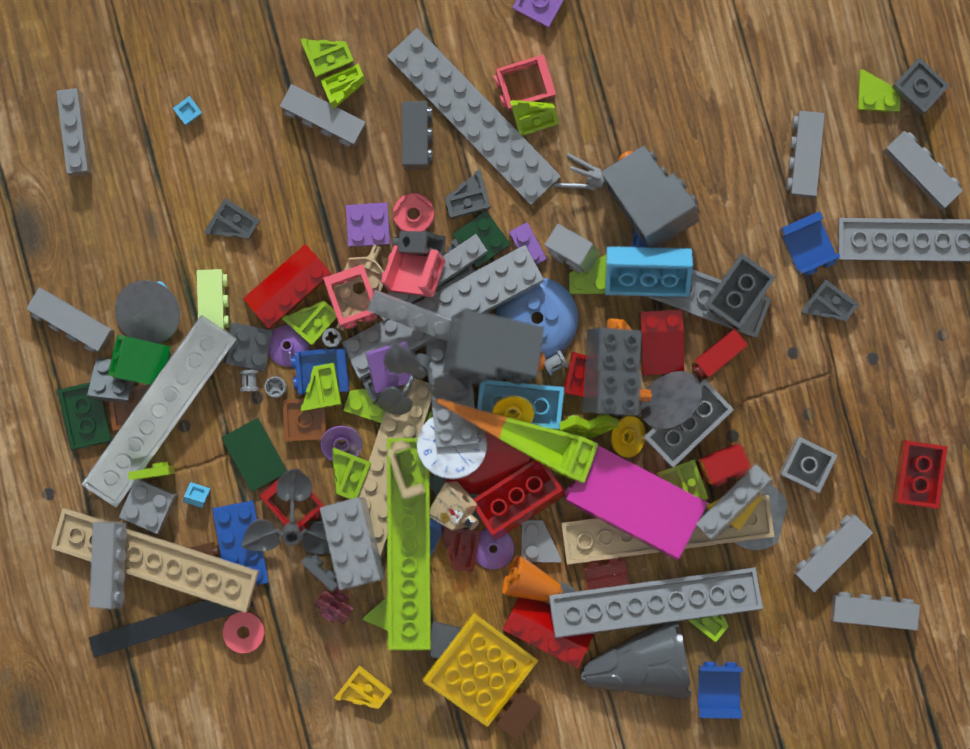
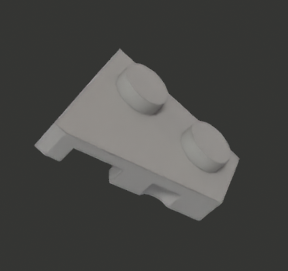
M527 520L522 523L521 557H524L529 562L562 563V559L543 520Z

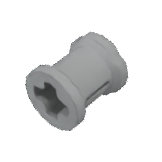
M329 328L324 331L322 340L326 346L336 348L342 342V335L336 329ZM330 333H333V335L338 336V338L334 340L335 343L333 344L331 343V341H327V338L330 337Z
M560 350L557 351L556 355L545 360L544 365L550 376L562 367H569Z
M258 370L240 371L242 375V388H240V392L259 391L256 378Z

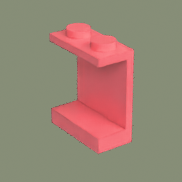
M394 245L392 253L388 257L387 267L382 274L381 283L389 292L433 297L446 260L438 250H430L429 256L400 253L398 246Z

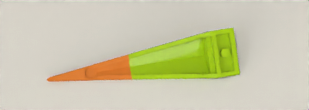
M441 399L435 400L438 404L558 474L580 483L585 482L598 443L579 435L503 417Z

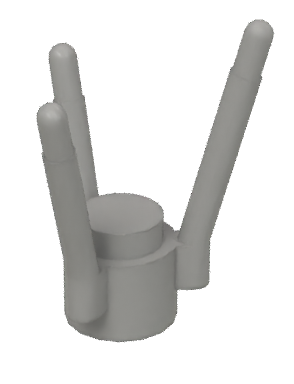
M568 153V158L589 169V172L579 168L570 167L571 171L587 176L586 182L589 184H553L554 187L580 188L595 191V188H602L604 180L601 169Z

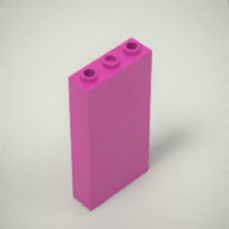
M600 446L596 449L585 482L580 483L576 481L574 485L570 484L564 494L567 496L566 502L676 561H678L696 527V523L708 504L702 499Z

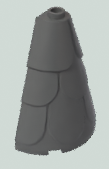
M678 621L652 625L619 645H613L583 664L584 670H580L582 683L586 682V685L589 687L622 693L628 691L675 699L691 698L688 665L682 636L678 632Z

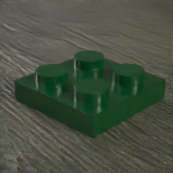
M484 211L453 234L459 245L477 234L488 253L473 262L476 268H479L511 245L487 211Z

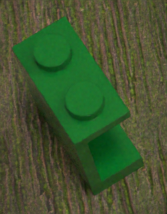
M117 335L108 376L152 385L171 358V347Z

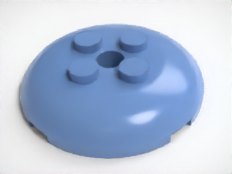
M543 278L544 283L497 307L496 316L543 326L544 333L541 352L544 354L545 359L556 355L557 351L560 350L562 352L569 346L576 334L579 318L576 303L568 290L551 279ZM534 313H540L543 316V321L540 324L532 322L531 316Z

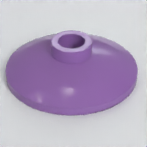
M283 325L272 332L268 353L277 364L292 366L291 357H295L296 351L308 350L309 344L291 326ZM286 341H289L291 343V347L289 349H285L283 347V344Z
M336 426L326 431L322 436L321 451L331 461H333V447L358 456L362 450V439L356 430L347 426Z
M485 529L474 539L473 555L476 561L487 569L502 568L512 559L514 553L512 538L506 533L495 540L489 530ZM491 545L497 546L495 553L490 552L489 547Z

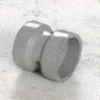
M270 377L265 382V392L271 397H282L287 391V384L280 377Z

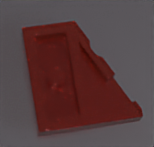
M441 526L451 568L458 571L474 572L481 531L477 529L469 530L468 528L451 530L446 526Z

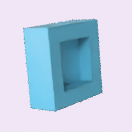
M190 96L173 108L186 126L203 114Z
M190 482L183 502L203 508L209 496L210 488Z

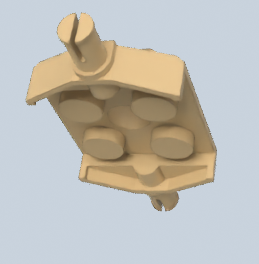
M373 244L372 250L367 257L349 258L344 269L345 271L363 264L373 294L375 290L381 291L383 287L381 283L382 274L384 272L377 263V256L382 248L377 247L375 244ZM362 277L338 285L334 291L343 318L366 311L370 300L366 289L362 294H356L353 290L356 283H363ZM339 323L336 326V328L344 331L345 327L340 328Z

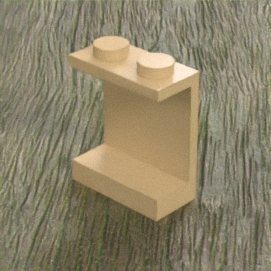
M402 440L391 444L392 448L387 451L403 499L425 492L423 483L410 488L406 487L395 454L410 448V443L405 444Z

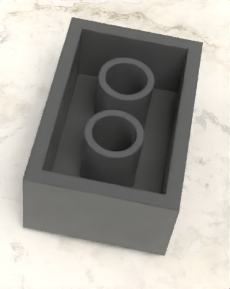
M402 101V165L404 170H429V164H433L432 149H429V143H433L432 128H428V123H432V107H428L427 101Z
M741 253L703 307L734 329L739 330L776 277Z

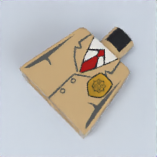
M457 481L446 482L430 508V517L451 530L463 529L465 526L469 530H473L479 523L472 516L477 507L476 502Z

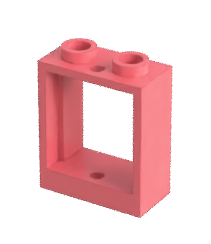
M544 54L496 69L497 75L493 76L497 88L501 87L503 95L499 96L502 107H507L508 112L512 111L503 77L507 74L537 66L545 93L521 101L542 102L556 97Z
M363 264L323 278L340 328L350 329L356 327L357 322L363 320L371 322L377 319V314L368 310L343 318L332 288L362 277L369 300L371 301L373 291Z

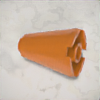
M516 556L508 568L511 571L508 576L505 575L502 585V593L507 596L549 602V595L562 594L563 591L559 582L521 556Z

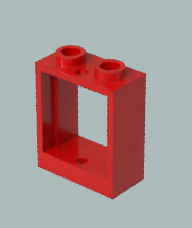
M733 329L692 362L694 365L692 369L699 378H708L748 346V344Z
M278 479L260 497L281 522L286 525L290 523V520L271 499L277 494ZM313 491L309 497L317 506L297 523L300 533L308 527L307 522L312 517L316 520L321 516L320 508L325 506Z

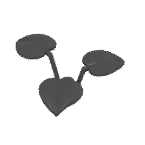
M393 340L384 357L385 367L395 374H403L405 372L408 375L411 372L412 374L402 392L396 387L385 388L378 397V406L385 412L396 415L408 413L412 408V400L405 394L414 377L421 379L428 375L430 385L434 387L432 395L436 399L452 403L464 399L471 389L456 377H449L448 374L439 375L433 381V370L429 368L431 363L430 357L425 354H417L415 356L403 345Z
M294 468L286 471L277 483L279 498L282 500L291 499L290 523L286 524L283 532H281L279 529H274L273 524L268 520L260 519L253 521L246 529L241 544L242 548L251 551H268L274 549L280 543V538L288 545H295L302 539L303 548L309 553H331L323 522H314L309 530L304 529L301 533L299 526L294 523V500H306L312 492L311 481L301 470Z

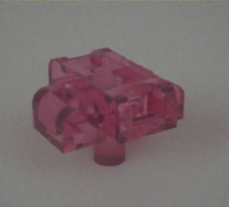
M338 588L335 589L333 594L323 591L314 606L321 610L320 615L332 623L337 620L345 624L353 611V608L347 604L350 596L348 594L347 596L339 592L340 589Z

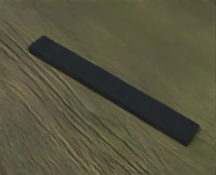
M251 599L249 608L255 607L253 599ZM204 600L91 636L89 641L95 658L221 618L240 610Z

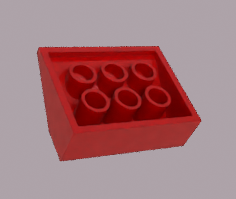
M484 431L487 448L482 463L472 473L460 478H446V482L457 481L468 494H482L530 463V457Z

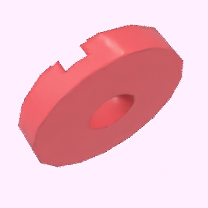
M416 193L407 194L396 202L393 208V218L396 226L401 231H426L434 220V209L432 203L425 196ZM412 208L418 209L420 212L419 217L415 220L408 217V211Z
M242 611L233 614L225 622L223 628V639L226 645L238 653H250L257 649L263 642L265 635L262 621L251 612ZM245 626L249 629L250 633L247 638L239 636L238 630L240 627Z

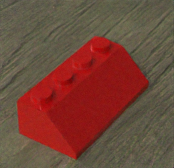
M304 244L243 299L269 329H272L284 316L288 315L324 283V277L333 274L313 251Z
M533 460L473 500L477 504L475 510L493 538L497 540L564 497L565 492L550 469Z
M517 598L503 626L504 631L576 668L579 667L594 633L555 638L550 605L543 601Z

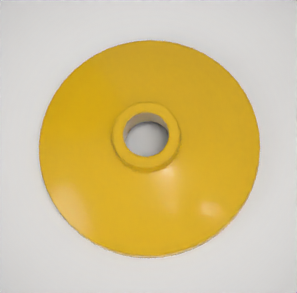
M508 396L499 400L494 405L492 414L531 423L534 418V408L523 397Z
M625 416L618 421L619 427L612 430L611 442L614 451L618 455L629 458L637 455L643 448L645 443L643 436L646 432L643 423L638 418Z

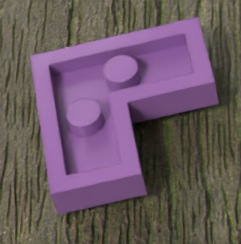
M528 222L509 231L517 249L526 245L536 265L547 260Z

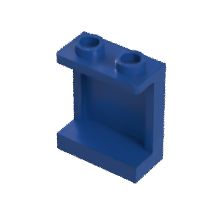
M346 348L296 351L295 357H291L292 369H296L297 376L293 378L294 390H298V395L307 393L306 389L310 383L313 367L335 363L340 392L349 391Z

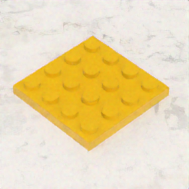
M474 613L424 677L423 681L488 727L539 660Z

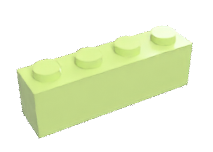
M222 269L197 270L198 318L202 314L226 331V328L230 326L229 316H226L225 307H229V297L225 295V287H228V274H224Z

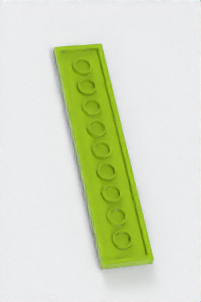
M387 438V450L392 448L391 444L402 440L405 444L410 443V448L395 454L406 487L410 488L423 483L425 492L403 499L387 451L388 650H430L429 470L419 457L417 449L418 438Z

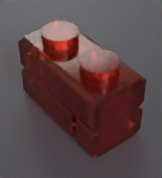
M620 557L608 559L606 564H600L599 561L587 563L588 567H583L587 590L630 585L625 560L621 561Z

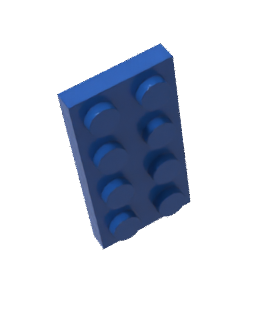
M254 500L212 508L221 558L259 571L256 585L269 583L264 551H251L241 547L247 527L253 521L258 520Z

